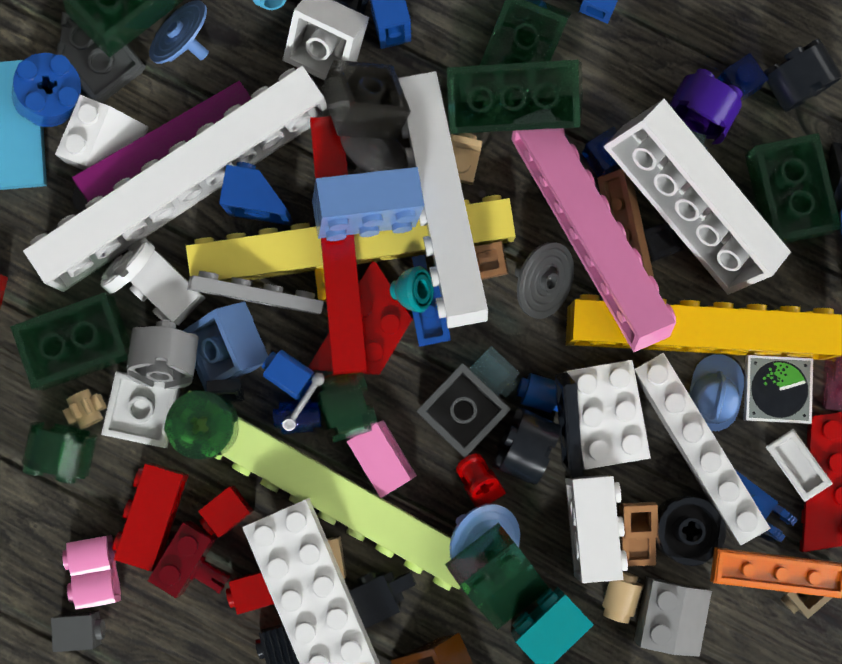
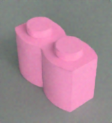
M112 535L66 543V550H63L62 560L64 568L69 570L71 575V583L67 585V596L69 602L74 603L76 610L121 601L120 582L116 569V560H114L115 551L112 549L114 543Z

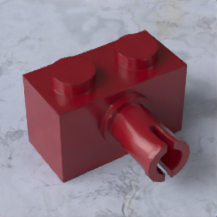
M189 520L182 523L147 581L177 598L184 594L188 585L194 579L220 594L226 586L224 584L229 581L231 575L206 562V556L218 537L214 534L211 536L204 528Z

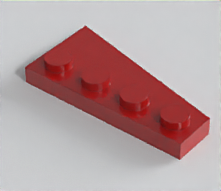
M842 412L812 416V424H808L806 447L833 484L807 500L804 504L801 519L803 533L799 549L801 552L842 546Z

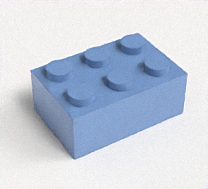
M418 167L316 178L312 204L318 239L326 238L327 241H339L345 239L346 235L360 234V237H372L378 235L379 231L392 230L393 233L411 231L412 227H416L424 208Z

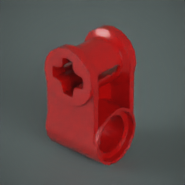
M471 454L458 463L456 472L475 507L491 504L506 494L492 469L488 468L482 455Z

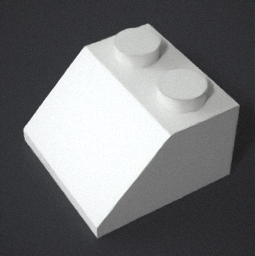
M80 95L55 155L65 163L85 170L146 135L149 127L111 106Z

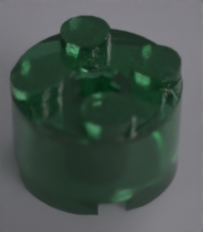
M363 373L324 376L325 381L321 385L323 391L317 394L327 430L334 428L336 433L335 436L330 437L332 443L372 431L371 425L377 423V418L373 405H366L363 393L368 391Z
M192 391L182 395L172 404L166 416L164 431L173 448L183 456L192 459L215 458L226 453L235 443L239 432L238 415L231 402L223 396L207 391ZM207 418L206 426L209 428L208 431L198 432L199 425L197 421Z
M45 422L30 423L22 464L24 465L23 473L33 476H43V473L56 475V481L69 484L76 483V479H85V477L89 476L98 438L96 434L89 436L90 431L68 425L54 423V427H51V429H43Z

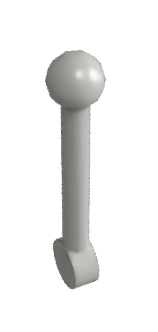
M315 373L312 376L311 385L291 416L284 418L282 425L285 430L291 431L295 428L296 418L317 386L322 385L325 381L322 373Z

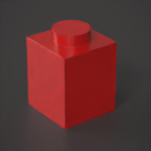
M235 485L229 486L198 511L203 517L199 521L208 534L212 536L215 533L219 538L224 536L254 512V510Z
M261 571L237 577L228 582L230 588H226L227 601L230 608L235 607L237 615L274 604Z

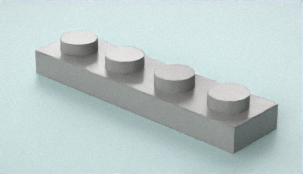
M199 271L198 276L193 275L189 277L187 290L314 315L322 313L324 301L314 299L315 293L296 290L295 295L283 293L284 287L264 284V288L260 289L251 287L252 281L232 277L231 283L218 280L219 274Z

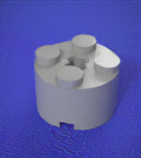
M158 321L156 326L134 327L131 333L127 360L128 378L138 384L153 387L154 382H164V389H177L189 386L192 383L195 371L198 336L176 329V324L170 321Z

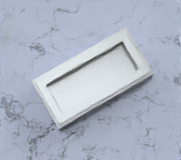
M794 429L766 446L804 502L833 484Z

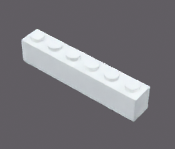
M662 353L634 369L637 382L708 500L723 518L726 530L735 545L741 546L771 529L665 354Z

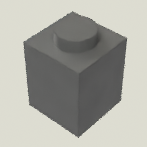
M100 611L65 613L51 618L53 652L94 649L101 645V640L105 638L106 626L104 619H100Z

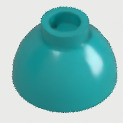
M422 266L411 267L405 270L397 280L391 283V297L394 300H398L403 307L410 311L424 312L432 302L434 287L432 286L431 276Z

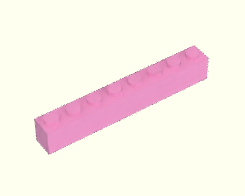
M549 109L515 121L511 139L632 351L636 352L669 338L676 324L675 313L669 304H665L661 298L659 287L654 277L648 276L642 266L640 253L637 249H632L627 241L623 225L619 221L616 222L611 214L607 198L604 195H600L596 189L594 177L590 170L585 169L580 162L576 146L570 144L565 137L561 121L555 119Z

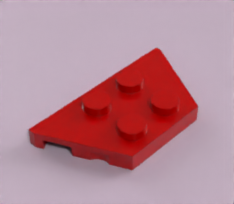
M374 261L371 262L359 282L367 371L359 374L380 375L413 321L407 309L398 300H394L391 297V285L378 264ZM329 333L308 367L313 371L333 372Z

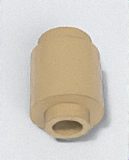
M623 571V580L609 581L602 604L605 608L603 616L617 622L629 623L630 617L635 615L643 585L637 582L638 576Z

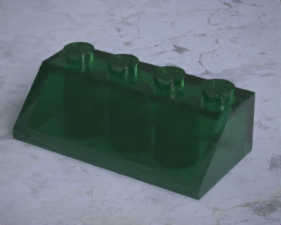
M578 59L447 68L450 134L581 128L583 83L582 63Z

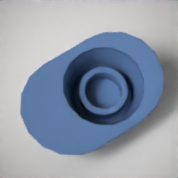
M713 354L703 358L694 370L689 395L711 431H720L728 428L735 421L739 413L744 389V374L741 367L734 359L726 355Z

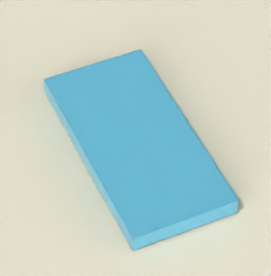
M23 60L0 62V190L47 186L44 127L35 125L25 117L23 118L17 112L12 100L14 73L18 64Z

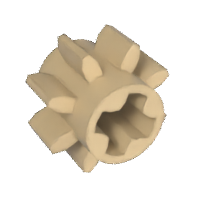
M86 389L67 398L66 401L69 408L62 410L69 425L78 423L80 429H85L104 419L100 411L106 409L107 406L101 394L98 395L96 393L92 395L90 390Z

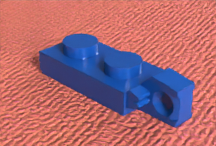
M425 254L412 257L414 267L422 266L427 270ZM439 286L434 287L433 299L427 310L424 312L412 311L419 347L451 341L446 318H439L436 298L441 297Z

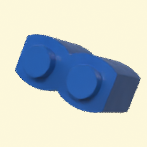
M280 350L277 354L274 351L271 352L262 365V368L265 370L263 377L298 401L306 393L312 383L311 378L315 374L314 371L284 350Z

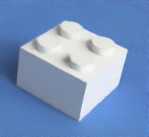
M302 0L293 12L283 61L297 68L303 66L308 73L341 87L356 66L369 17L334 0Z

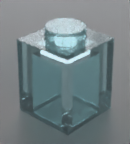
M492 346L469 368L497 396L502 394L507 397L519 384L515 378L520 373Z

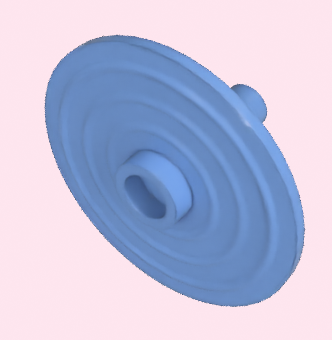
M194 0L184 4L163 23L156 33L149 50L150 59L154 63L172 62L187 50L193 53L199 60L206 58L209 51L195 39L207 15V7L202 1Z
M483 504L470 510L467 514L460 515L456 519L457 526L450 541V558L455 570L464 578L475 582L488 581L497 577L511 564L519 547L520 529L515 516L507 508L498 504Z

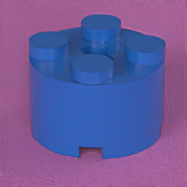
M52 53L34 54L21 61L14 73L12 100L17 112L23 118L25 117L33 122V124L41 127L58 126L70 118L81 93L79 74L70 61L63 55ZM41 87H47L48 90H52V93L46 94V91L41 89Z

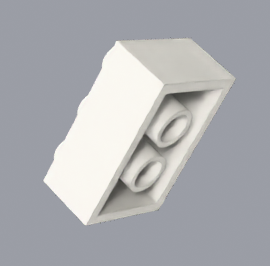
M633 360L566 371L577 383L583 470L651 459Z
M609 475L565 478L574 577L581 583L623 580V571L628 570L626 551L620 549L619 537H624L625 530L623 517L617 516L616 503L621 502L619 482H614V476Z

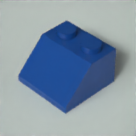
M236 162V166L226 165L219 204L229 216L292 226L293 219L287 208L260 170H256L255 165L246 162Z

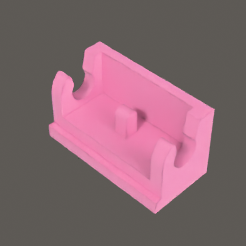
M384 420L377 422L346 441L380 498L417 476Z

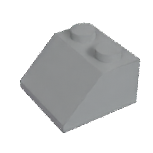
M646 577L634 643L640 648L662 653L700 657L712 591Z

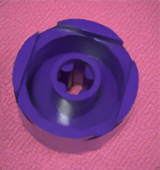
M697 69L695 74H689L683 78L669 105L701 143L707 138L714 139L712 144H720L724 141L742 107L741 97L743 92L734 85H727L716 79L710 71Z

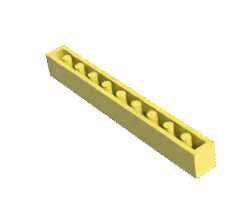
M491 195L482 198L483 202L470 204L469 200H464L474 247L498 241L503 243L514 241L516 235L510 198L502 199L501 195ZM419 220L416 227H412L411 231L405 233H393L392 230L379 231L378 235L372 237H360V234H354L357 265L371 263L372 261L378 262L426 255L423 237L429 236L427 225L420 226ZM300 223L290 226L291 230L278 232V228H266L259 230V235L246 237V233H232L226 235L227 240L214 241L212 237L195 239V244L186 245L190 276H198L199 271L219 274L218 280L231 283L232 277L256 280L314 271V269L323 268L321 238L318 239L316 227H310L309 223Z

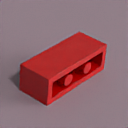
M145 463L144 468L138 469L133 486L137 487L134 499L128 500L123 513V518L127 519L123 532L119 531L113 543L112 549L116 551L114 560L150 572L155 569L163 556L189 474L154 463Z

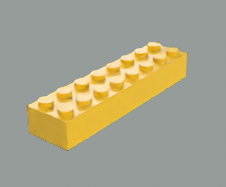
M582 294L580 298L575 299L567 307L566 345L631 349L604 301H600L599 295ZM681 300L680 304L670 305L676 316V324L670 337L641 349L826 360L842 356V315L834 314V309L813 308V311L800 312L801 307L780 306V310L769 311L767 310V305L747 304L746 308L735 309L734 303L714 302L713 306L700 307V301Z

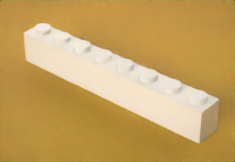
M437 72L398 78L399 91L394 92L397 111L403 110L405 119L399 120L402 138H409L410 148H405L408 167H418L424 200V208L419 217L420 226L427 225L429 236L423 237L426 256H433L435 266L429 267L432 286H439L441 294L440 298H436L439 318H446L447 328L486 322L488 320V307Z

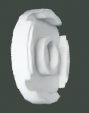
M140 238L129 245V252L124 256L120 255L102 275L100 285L109 294L118 291L126 285L152 256L155 247L146 238Z

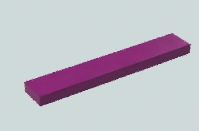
M239 80L73 176L72 179L87 202L98 196L105 197L114 191L113 187L116 183L128 177L132 179L142 172L141 168L146 163L154 159L159 161L170 154L169 149L181 141L188 142L197 136L196 132L202 126L211 122L215 124L224 118V113L229 108L237 104L242 106L252 98Z

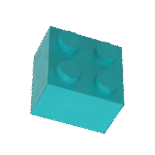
M559 587L554 591L551 588L546 590L536 601L539 606L530 614L525 611L512 624L515 628L511 631L514 641L535 664H554L594 625Z

